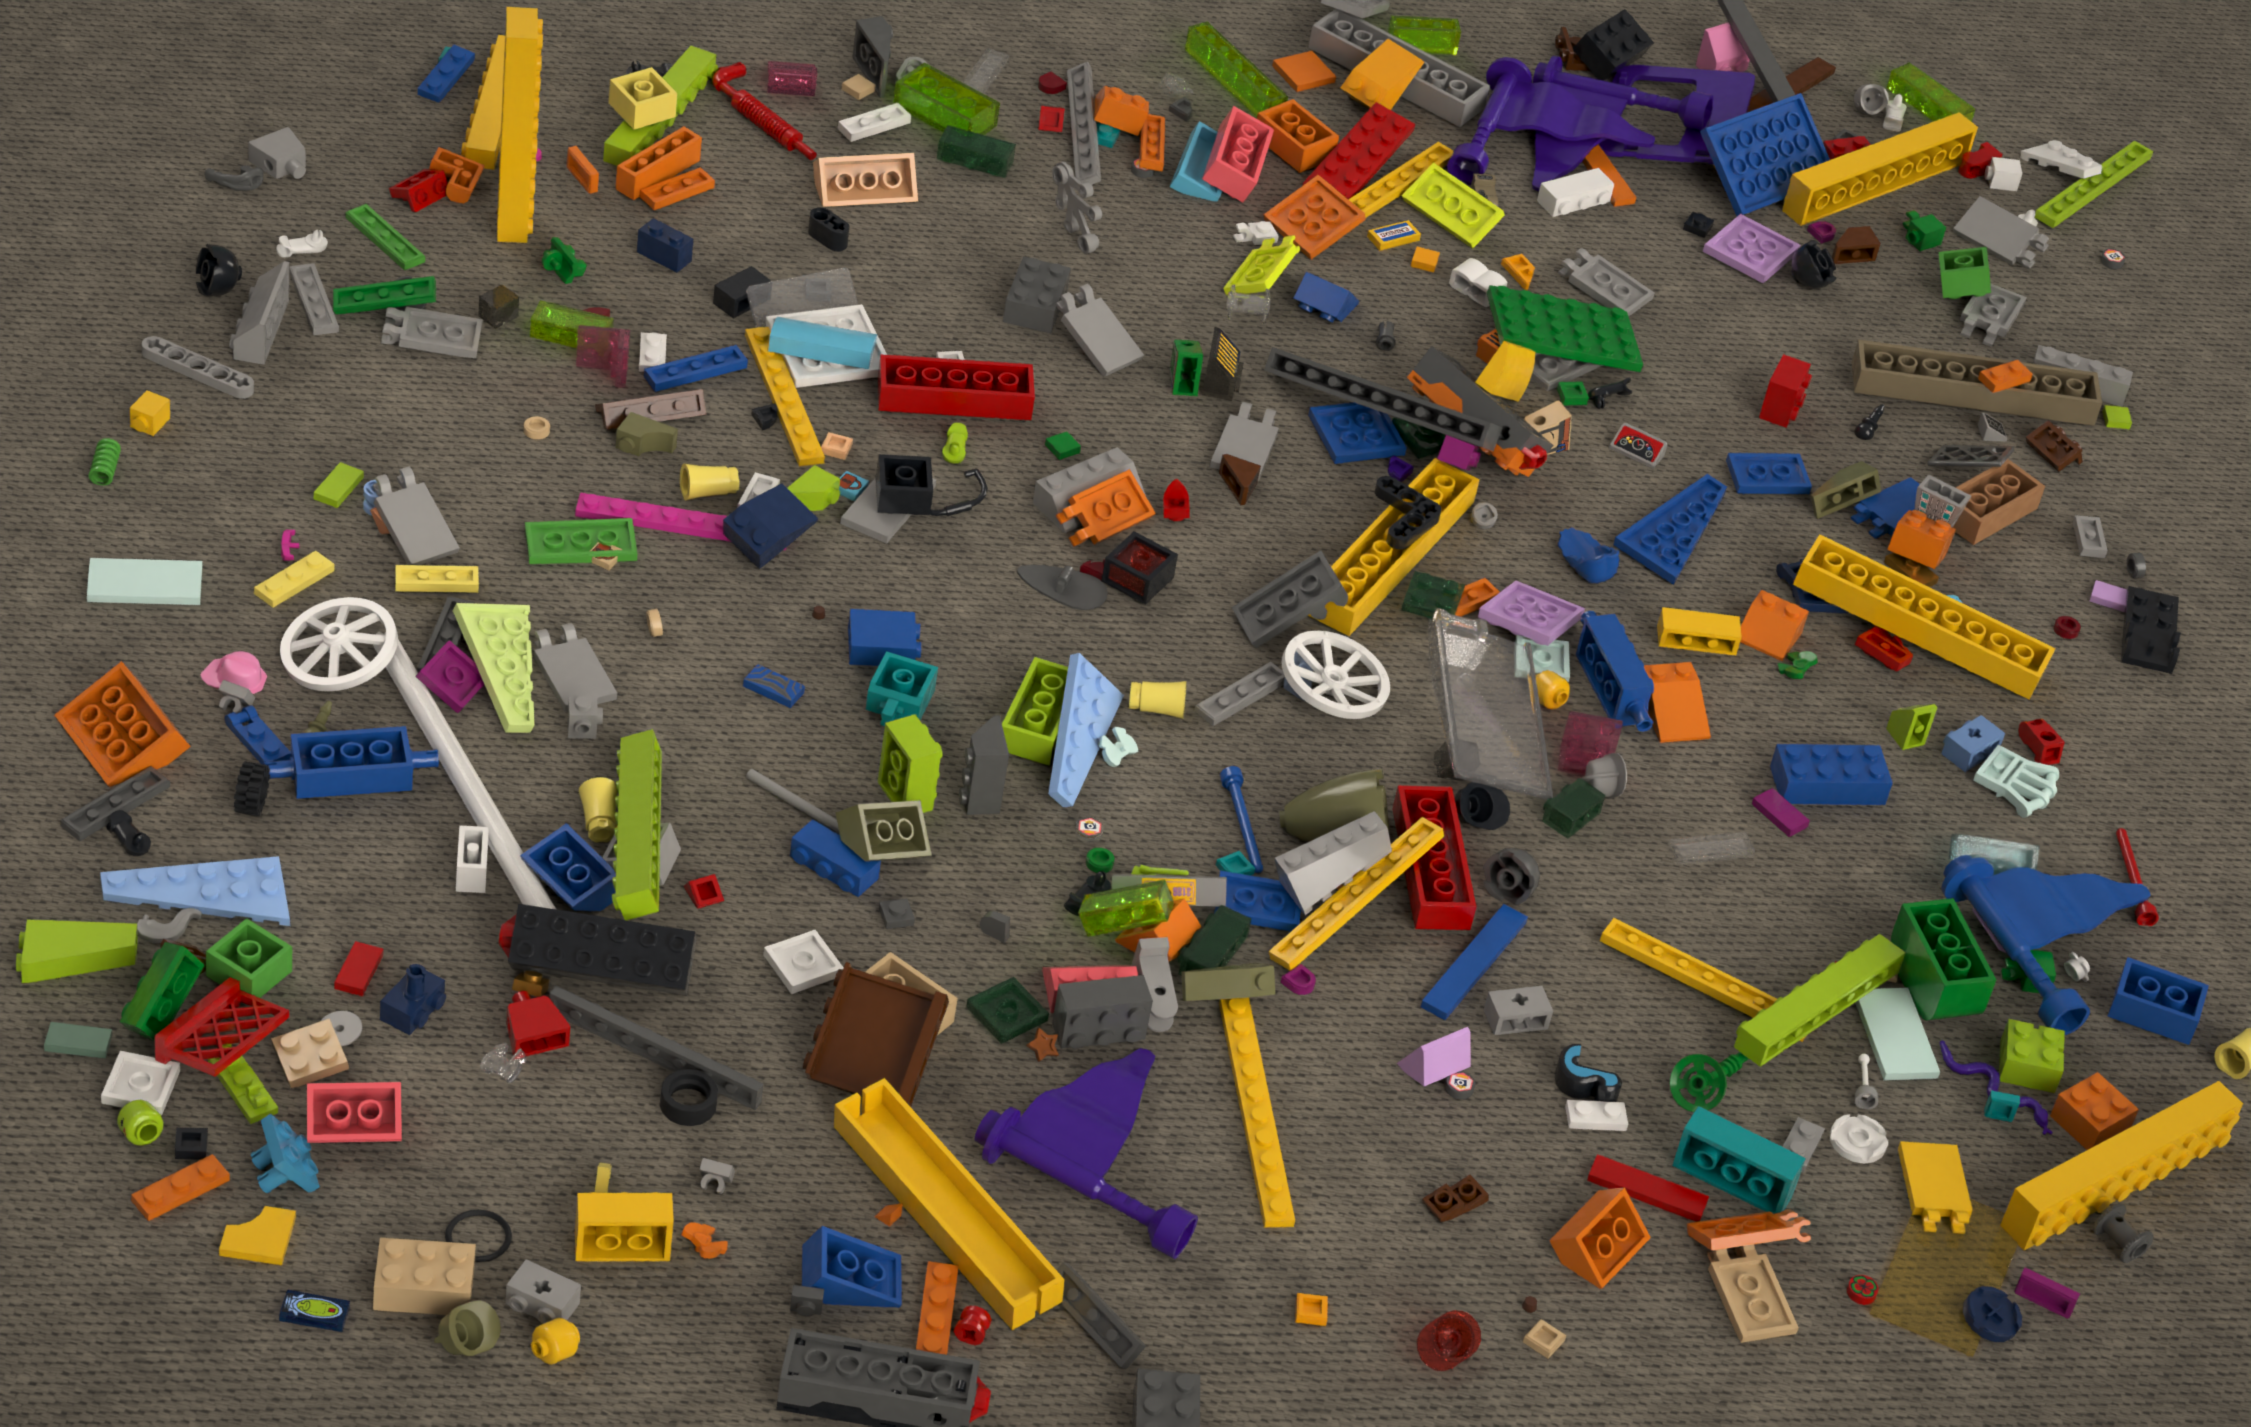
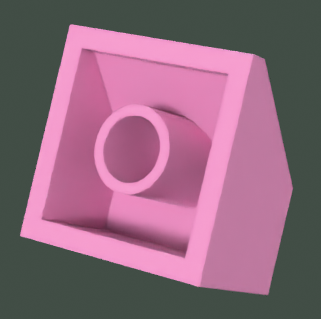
M1729 23L1705 29L1696 66L1699 69L1744 72L1747 70L1749 58Z

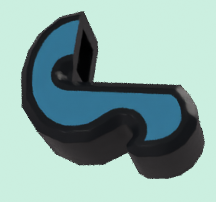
M1571 1044L1561 1051L1555 1070V1083L1562 1093L1572 1098L1582 1099L1593 1096L1595 1097L1594 1101L1617 1102L1622 1087V1080L1617 1073L1578 1065L1581 1044Z

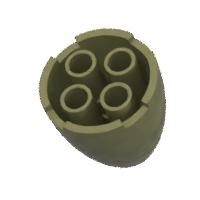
M1372 769L1341 775L1302 792L1285 804V811H1280L1281 828L1286 827L1287 833L1305 842H1310L1375 811L1387 826L1389 833L1386 790L1384 785L1379 784V779H1384L1383 769Z

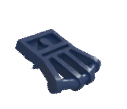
M1800 559L1796 563H1780L1777 565V575L1780 579H1785L1793 589L1792 596L1795 597L1796 605L1809 612L1849 613L1793 585L1797 576L1795 573H1798L1804 559Z

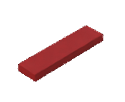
M1597 1154L1587 1181L1608 1189L1625 1188L1631 1198L1695 1222H1700L1709 1199L1708 1195Z

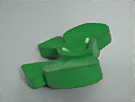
M1811 651L1791 652L1787 654V658L1793 661V665L1778 663L1780 674H1785L1789 678L1803 679L1805 671L1810 666L1818 663L1817 655Z

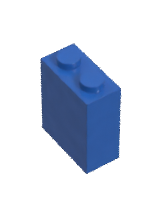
M850 609L848 622L849 665L879 666L886 651L913 660L921 657V642H916V640L920 639V623L915 622V612Z

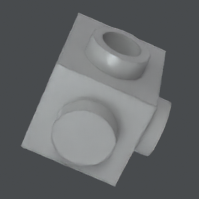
M569 696L568 738L596 739L597 724L603 723V708H598L597 696Z

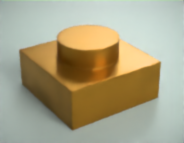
M528 970L521 972L514 978L512 990L518 992L527 991L529 995L540 997L547 992L550 979L542 978V974L536 971Z

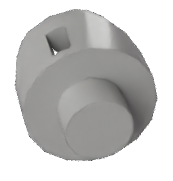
M1876 84L1862 85L1854 95V105L1862 114H1877L1889 102L1886 89Z

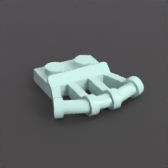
M1998 745L1976 772L1973 781L1996 792V797L2004 796L2016 807L2018 815L2026 818L2032 814V811L2046 808L2050 799L2057 793L2056 781L2059 779V770L2054 766L2029 761ZM2022 796L2030 799L2031 801H2026Z

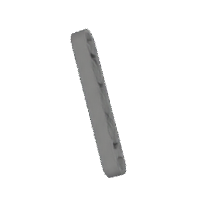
M157 336L147 337L142 341V355L153 362L236 398H248L254 393V380L246 374ZM174 356H178V357H181L182 359L173 360V359H170V358H171V357H174ZM201 366L203 369H193L192 367ZM215 376H225L226 378H224V379H216V378H214V377H215Z

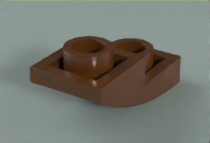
M1468 1175L1451 1187L1447 1183L1424 1197L1422 1202L1440 1222H1444L1483 1205L1489 1201V1194L1471 1175Z

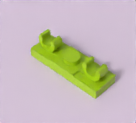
M225 1044L222 1047L229 1048L232 1047V1044ZM243 1056L217 1075L250 1124L258 1122L270 1114H278V1106ZM220 1058L208 1059V1062L215 1064Z

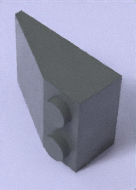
M883 16L856 20L852 57L867 80L876 85L875 92L880 98L885 97L888 63L891 57L890 42L893 38V29L891 25H888Z

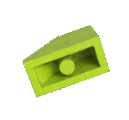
M814 465L787 489L810 511L824 510L828 505L835 504L839 499L840 478Z
M1935 704L1916 705L1899 708L1891 712L1886 729L1902 750L1925 745L1937 706Z

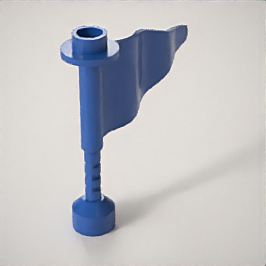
M1962 855L1953 859L1945 867L1943 873L1945 879L1941 890L1947 899L1954 898L1955 902L1969 900L2011 960L2016 961L2021 969L2024 970L2026 976L2032 981V984L2043 998L2038 1016L2046 1027L2064 1030L2065 1035L2080 1028L2089 1017V1007L2075 989L2056 988L2030 951L2041 948L2063 936L2086 933L2093 930L2117 910L2129 908L2148 900L2151 896L2148 888L2143 884L2119 883L2096 874L2084 873L2052 876L2027 867L2009 869L1993 876L1994 869L1987 859L1972 858L1969 855Z

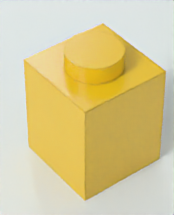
M147 390L130 407V427L152 436L170 419V399Z

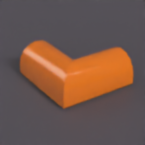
M438 147L429 169L444 170L446 177L450 178L446 188L447 197L453 202L464 204L470 199L485 165Z

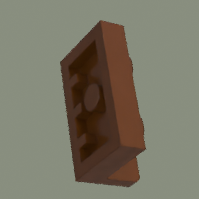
M1561 27L1559 35L1555 37V47L1560 51L1559 57H1561L1564 63L1565 70L1591 71L1573 50V47L1581 38L1576 36L1569 37L1566 27Z
M2049 420L2026 436V443L2058 472L2073 461L2078 465L2083 462L2081 453L2083 450L2079 443L2075 440L2071 441L2060 426L2053 425Z

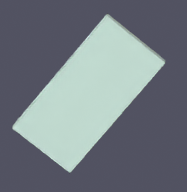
M90 558L87 602L200 605L202 561Z
M1909 988L1874 989L1855 1002L1883 1080L1936 1079L1939 1077V1067Z

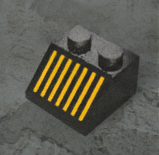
M1214 327L1202 396L1232 401L1233 393H1239L1241 378L1238 377L1242 376L1244 363L1239 362L1240 350L1218 327Z

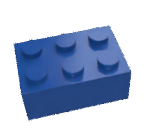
M2127 957L2118 979L2108 1017L2189 1045L2199 1023L2209 985Z

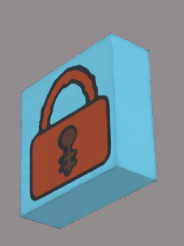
M848 471L840 477V495L852 501H856L869 486L868 480Z

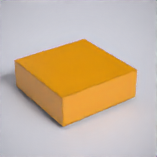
M1417 246L1411 267L1434 272L1440 252Z
M1297 1293L1295 1322L1326 1326L1328 1296Z

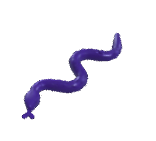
M1945 1041L1939 1042L1943 1060L1948 1068L1960 1075L1983 1073L1989 1078L1987 1086L1988 1098L1991 1091L1998 1092L2000 1075L1993 1066L1984 1062L1959 1064L1953 1060V1056ZM2020 1096L2018 1108L2025 1106L2032 1108L2035 1111L2034 1120L2037 1125L2044 1129L2042 1134H2052L2053 1132L2047 1128L2048 1112L2035 1099Z

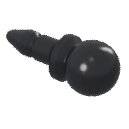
M1884 404L1877 406L1869 417L1863 418L1862 423L1856 426L1854 433L1858 438L1862 440L1873 438L1874 431L1878 428L1877 422L1884 412Z

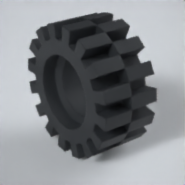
M243 762L240 768V775L237 778L236 793L234 794V811L236 813L260 816L268 794L269 765Z

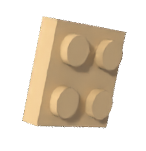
M330 1019L271 1038L290 1088L299 1087L349 1069L348 1061Z

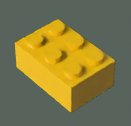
M578 1193L575 1221V1261H670L674 1222L672 1193Z

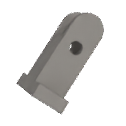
M1168 937L1139 939L1131 966L1137 967L1138 976L1144 975L1153 1002L1148 1028L1155 1032L1168 1031L1173 1025V1017L1178 1010L1167 956L1170 948Z

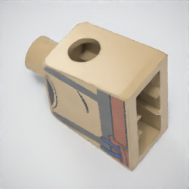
M1559 400L1524 418L1527 423L1554 445L1547 455L1569 450L1572 416Z

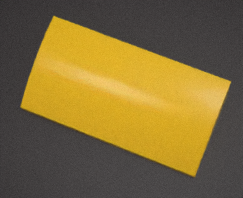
M1503 341L1475 383L1490 394L1518 402L1530 381L1535 363V352L1531 349Z

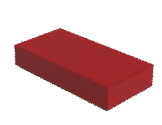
M355 941L334 982V989L363 996L383 957V948Z

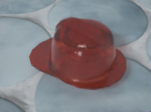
M1458 1310L1447 1312L1433 1320L1419 1332L1417 1351L1420 1359L1426 1366L1435 1371H1446L1454 1368L1478 1350L1481 1342V1330L1478 1322L1470 1314Z

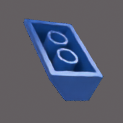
M567 823L520 855L521 859L573 910L602 911L613 903L612 894L616 893L612 880L613 877H616L614 869Z

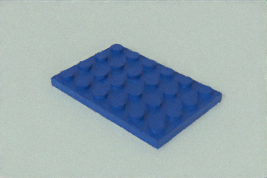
M1802 93L1700 131L1736 216L1740 214L1745 215L1784 200L1792 174L1830 160Z

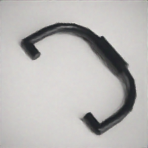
M975 468L964 472L965 478L975 475L980 483L981 492L975 499L945 506L944 509H931L930 515L951 516L969 511L973 506L980 504L986 497L988 490L986 481L980 471Z

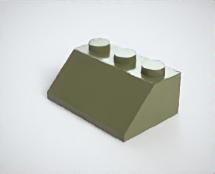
M920 800L857 804L836 812L841 841L864 861L932 856Z

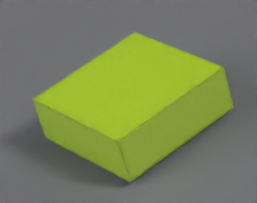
M2104 405L2102 412L2106 427L2131 428L2132 421L2128 407Z

